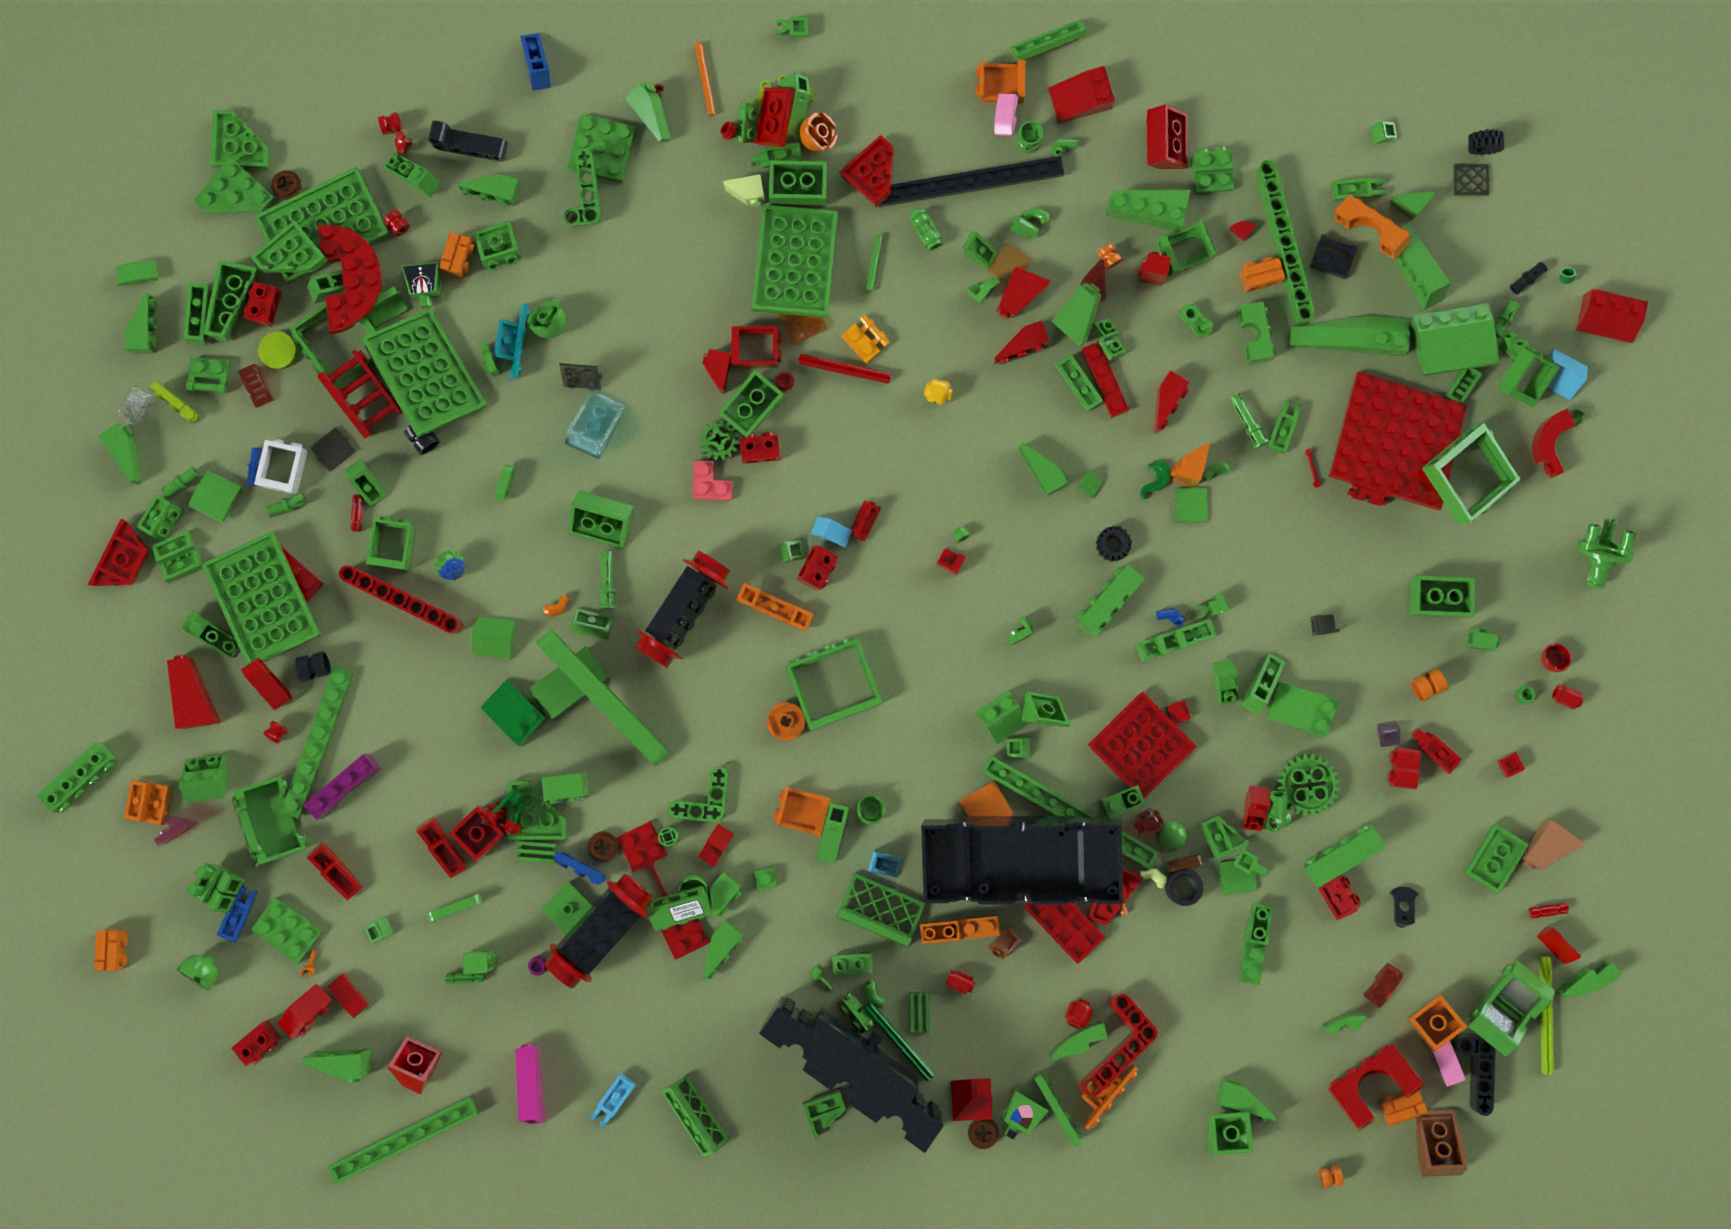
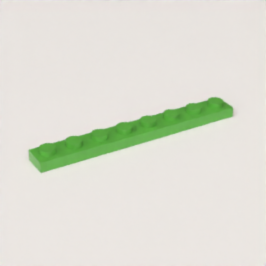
M333 667L280 813L301 819L305 808L304 804L307 802L353 677V672Z
M471 1095L329 1165L327 1168L336 1185L480 1113Z

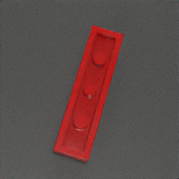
M1099 341L1082 348L1081 351L1110 418L1128 412L1127 403Z

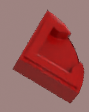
M1240 221L1233 224L1229 230L1244 241L1256 228V225L1248 221Z

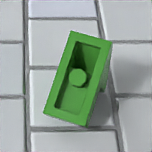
M971 231L963 245V248L966 250L964 255L986 268L990 267L998 253L975 231Z

